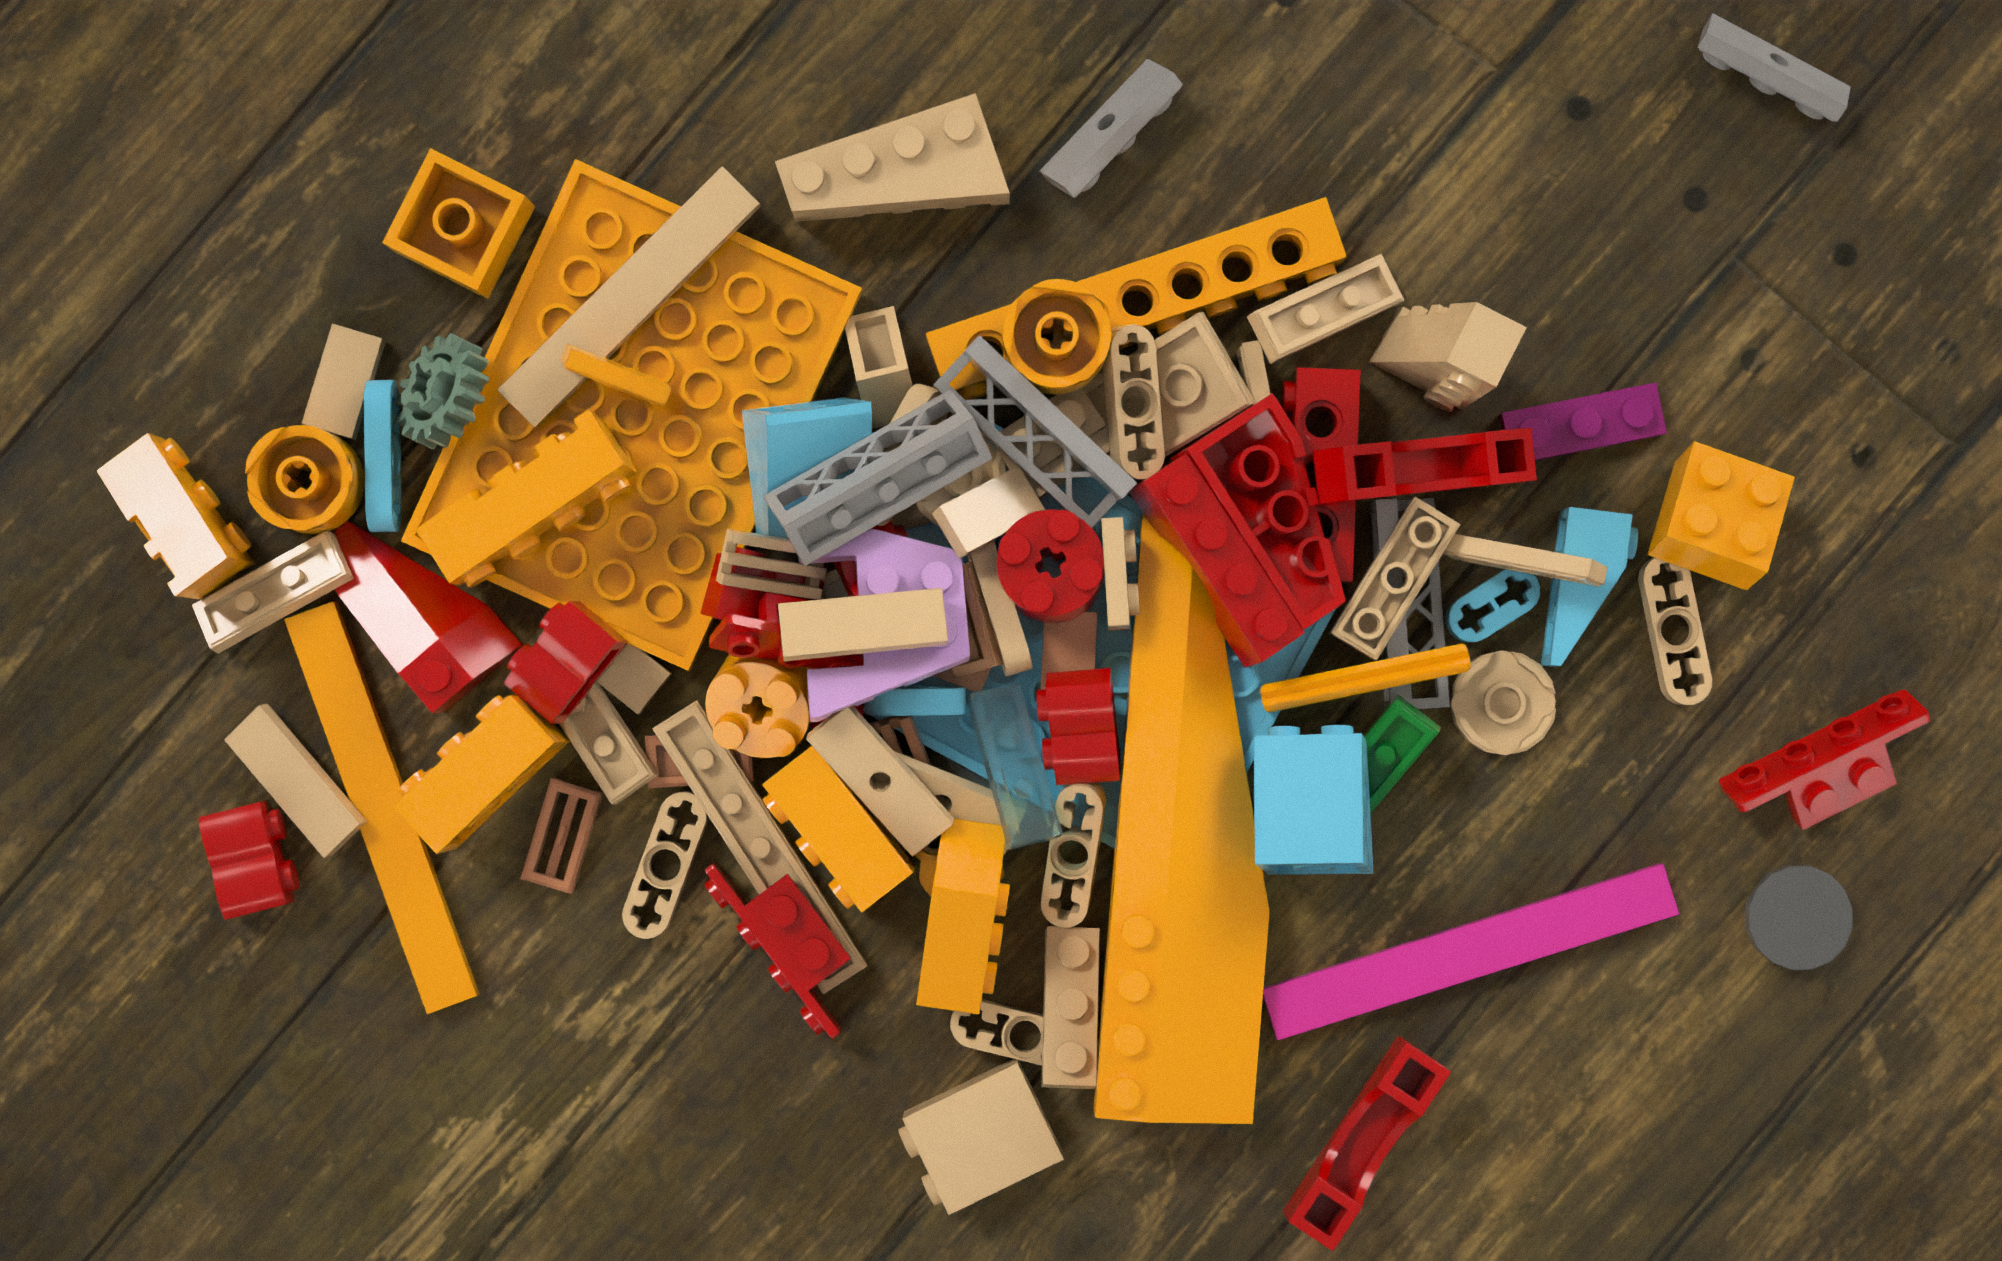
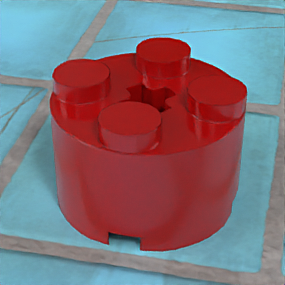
M1047 509L1030 513L1015 522L999 543L997 554L999 580L1006 595L1015 604L1016 611L1024 616L1043 623H1062L1072 620L1092 607L1102 589L1105 569L1101 542L1094 530L1084 520L1068 510ZM1052 557L1055 562L1063 560L1064 562L1060 565L1061 575L1052 578L1047 571L1039 574L1038 571L1043 568V559Z

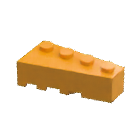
M590 409L586 410L573 419L579 428L572 434L568 431L558 436L556 434L550 435L535 446L536 450L533 452L535 460L529 464H526L524 460L508 464L495 473L487 482L491 490L483 495L479 489L468 492L415 529L450 584L460 586L466 582L469 588L478 585L496 572L493 566L494 563L509 554L512 555L513 559L524 556L541 544L538 536L554 525H556L559 531L570 527L586 515L583 510L584 506L601 497L603 502H608L631 487L627 479L637 474V471L604 419Z

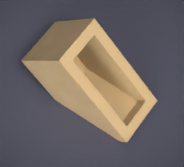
M894 306L851 316L845 327L861 400L871 401L872 429L890 424L906 393L913 386Z

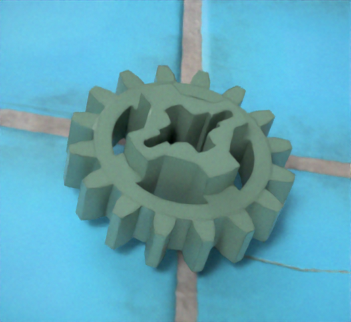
M450 333L447 339L441 336L435 337L433 349L426 345L421 348V356L409 364L410 371L412 372L409 379H404L400 382V386L405 390L395 402V406L403 409L396 418V423L403 426L401 432L403 436L430 449H435L436 445L444 448L448 447L451 435L459 439L463 436V426L469 422L473 423L476 419L472 411L475 404L484 403L485 397L479 393L483 390V386L489 382V377L481 373L489 363L488 359L480 356L483 350L481 347Z

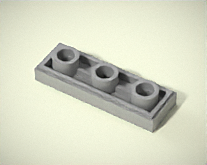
M1712 13L1702 30L1697 47L1703 52V57L1707 62L1722 70L1733 68L1749 77L1750 83L1761 92L1769 95H1775L1778 92L1795 101L1796 107L1808 117L1818 120L1825 117L1833 122L1839 120L1847 108L1851 86Z
M1146 59L1046 163L1040 172L1049 183L1071 197H1077L1081 192L1090 189L1098 181L1100 172L1117 154L1125 152L1133 145L1136 134L1153 117L1167 110L1172 102V97L1181 89L1183 84L1174 72Z

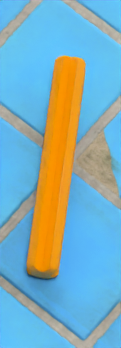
M1457 644L1264 684L1260 688V694L1265 711L1275 712L1465 673L1471 669V661L1467 646L1465 644Z

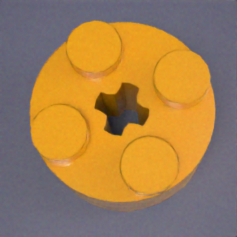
M1065 279L1045 280L1024 291L1010 305L1003 324V349L1006 360L1035 388L1047 394L1070 393L1088 385L1102 369L1111 342L1110 319L1100 301L1085 286ZM1053 326L1063 327V336L1071 338L1072 341L1062 342L1060 349L1050 348L1049 340L1041 338V335L1050 334Z
M293 425L268 432L255 444L246 461L247 494L251 505L263 519L283 529L304 534H320L326 530L336 529L354 514L363 496L365 471L356 452L340 437L314 426ZM302 470L311 472L309 478L312 484L308 489L301 488L303 482L298 476Z
M729 654L709 685L706 694V713L709 723L713 728L712 734L716 743L722 748L734 749L742 754L758 758L785 757L791 754L801 742L812 723L810 722L807 669L813 668H789L782 666L778 661L757 657L738 658Z

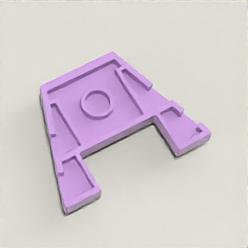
M871 528L812 562L855 561L858 596L942 588L948 644L862 653L863 666L807 669L810 722L821 721L830 717V714L853 705L856 707L873 700L875 696L903 685L908 686L969 661L970 650L962 558L959 559L953 549Z

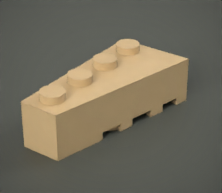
M976 93L775 161L796 222L864 216V214L909 213L912 210L944 208L945 210L965 208V206L991 204L993 206L1010 204V192Z
M1478 302L1450 304L1449 308L1443 307L1440 304L1432 305L1429 312L1422 306H1413L1411 311L1405 307H1397L1369 363L1426 391L1423 398L1430 404L1448 412H1452L1454 406L1462 410L1497 387L1527 327Z

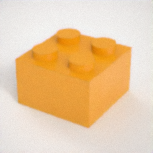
M430 148L382 243L395 253L489 299L535 209V205L525 195Z
M1694 441L1674 463L1647 555L1748 590L1768 573L1795 477Z

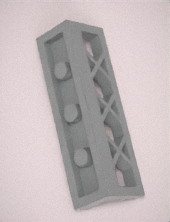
M980 335L933 385L941 394L951 389L973 416L980 431L1019 465L1025 473L1065 510L1074 513L1091 528L1096 525L1119 499H1123L1137 484L1132 477ZM970 362L986 377L987 399L965 400L949 383ZM993 385L1007 398L993 399ZM994 405H1016L1025 414L1026 436H1003L994 426ZM972 406H987V420ZM1032 421L1047 435H1033ZM1054 441L1064 450V472L1043 473L1037 468L1033 461V442ZM1026 442V456L1012 443ZM1071 458H1073L1085 471L1072 472ZM1093 477L1109 492L1089 515L1073 501L1072 478ZM1065 478V493L1050 479Z
M949 389L763 497L784 529L804 566H807L993 458L973 416ZM950 411L953 416L937 425H930L931 422ZM902 442V444L890 452H883L885 448L891 446L892 444ZM855 469L852 474L845 478L836 479L838 475L845 471ZM808 496L806 500L786 511L784 509V506L796 499Z
M1397 498L1379 499L1369 503L1374 559L1399 520L1398 512H1403L1411 500H1397ZM1434 498L1420 499L1435 508ZM1439 560L1427 578L1428 584L1414 599L1383 649L1381 660L1408 655L1409 653L1428 651L1431 647L1433 649L1445 647ZM1391 569L1387 574V582L1391 587L1399 589L1403 585V574L1398 569ZM1427 595H1429L1430 612L1420 605ZM1414 610L1431 623L1432 636L1419 651L1408 643L1406 619ZM1448 677L1435 678L1436 697L1412 699L1411 684L1383 689L1385 710L1398 695L1417 709L1450 707Z

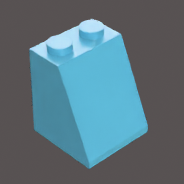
M836 398L742 410L756 533L788 539L784 529L763 496L871 435V401ZM855 469L845 471L838 475L836 479L845 478L852 474ZM808 496L796 499L784 506V509L786 511L806 500Z
M1326 725L1321 727V734L1300 735L1299 727L1274 726L1268 728V735L1254 736L1255 865L1266 874H1373L1367 741L1362 733L1353 734V726Z

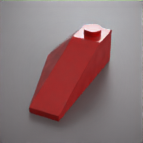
M1273 393L1170 458L1172 462L1186 453L1189 455L1303 630L1346 602L1330 540L1324 536L1316 507L1319 504L1315 487L1311 488L1303 457L1306 456L1302 438Z
M346 521L333 532L354 578L334 589L397 673L431 713H446L524 646L490 605L450 584L445 578L428 570L350 521Z

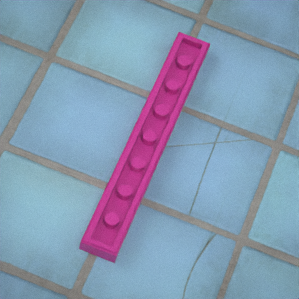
M1658 863L1265 986L1263 988V999L1277 1040L1676 916L1679 915V911L1664 864Z

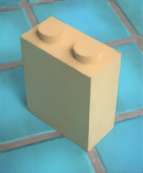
M1011 1059L904 1111L902 1119L905 1126L898 1129L910 1157L913 1158L920 1155L928 1171V1174L922 1176L921 1179L934 1206L943 1203L948 1215L1064 1160L1063 1150L1020 1061L1017 1059Z

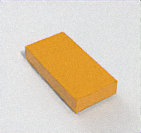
M569 343L566 344L560 359L566 370L658 406L665 405L671 391V387L665 381Z

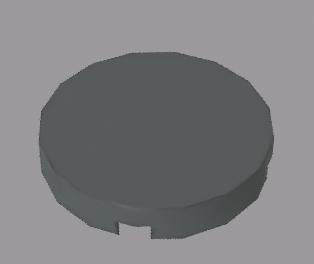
M1785 865L1766 873L1757 882L1759 884L1754 888L1752 895L1749 894L1744 907L1745 929L1752 946L1770 962L1790 970H1812L1831 962L1845 948L1853 929V908L1845 889L1830 874L1807 865Z

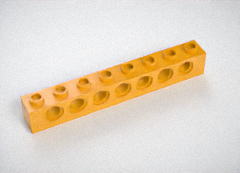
M1324 197L1077 281L1076 283L1085 286L1100 301L1110 319L1111 329L1121 325L1135 324L1147 330L1156 328L1158 335H1163L1186 321V317L1206 311L1208 318H1214L1237 309L1236 300L1255 294L1258 301H1264L1287 292L1286 283L1305 277L1307 285L1327 279L1337 274L1335 267L1341 265L1347 256L1327 198ZM1278 241L1293 243L1298 249L1299 261L1293 265L1278 263L1273 257L1272 245ZM1232 257L1240 258L1249 266L1250 277L1243 282H1232L1223 274L1222 263ZM1182 274L1191 275L1198 280L1201 292L1193 299H1182L1173 291L1172 280ZM1132 291L1143 292L1151 301V310L1143 316H1132L1123 308L1122 298ZM1010 305L926 333V338L940 377L979 335L985 341L998 344L1003 351V358L1006 359L1003 349V324ZM1052 327L1051 334L1053 340L1050 348L1060 349L1062 342L1072 341L1071 338L1063 336V327ZM1127 339V343L1119 345V350L1136 343H1130ZM970 362L949 383L965 400H974L986 395V377Z

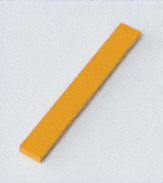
M332 601L284 619L349 800L367 820V823L360 828L426 1013L429 1014L480 995L426 844L393 809V806L403 797L398 792L403 781L338 602Z

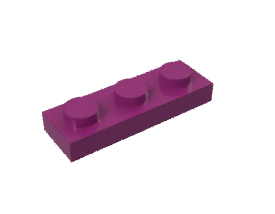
M1656 382L1499 414L1502 430L1532 427L1535 461L1667 434Z

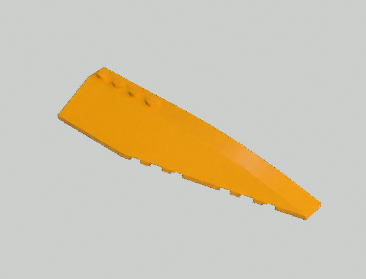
M1142 513L1136 583H1138L1140 615H1134L1093 1110L1095 1118L1150 1123L1253 1124L1270 911L1263 870L1255 865L1254 814L1225 640L1215 622L1214 606L1201 579L1186 558L1169 541L1159 536Z

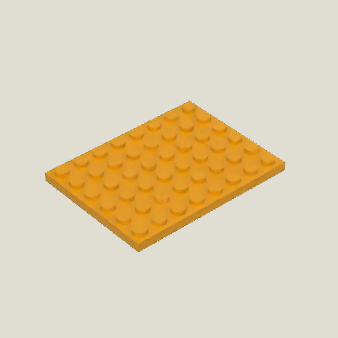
M575 159L484 357L489 362L481 372L489 377V382L483 386V390L479 393L485 397L484 403L475 404L472 411L476 419L473 423L469 422L463 426V436L459 439L451 435L448 447H443L401 541L431 555L415 530L417 527L468 492L479 489L483 495L491 490L487 482L495 473L508 464H514L521 460L529 464L535 460L533 452L536 450L535 446L552 434L558 436L568 431L571 434L579 428L573 419L590 409L604 419L637 471V474L627 479L631 487L608 502H603L601 497L584 506L583 510L586 515L570 527L559 531L556 525L543 532L538 536L541 544L524 556L513 559L512 555L509 554L494 563L493 566L496 572L486 580L550 609L557 603L565 605L568 601H580L627 640V644L687 671H691L714 620L713 617L702 615L700 612L716 554H722L727 529L753 533L756 528L742 410L812 402L863 290L855 284L736 231L608 358L665 381L671 387L665 405H655L588 378L536 429L498 389L681 208L677 204ZM737 544L736 547L746 549L747 545Z

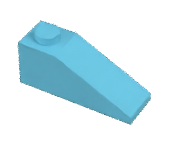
M1575 507L1559 510L1554 552L1590 558L1607 566L1608 569L1604 585H1600V587L1551 578L1541 666L1555 667L1563 664L1625 570L1627 559L1635 557L1638 544V529L1631 527L1632 514Z

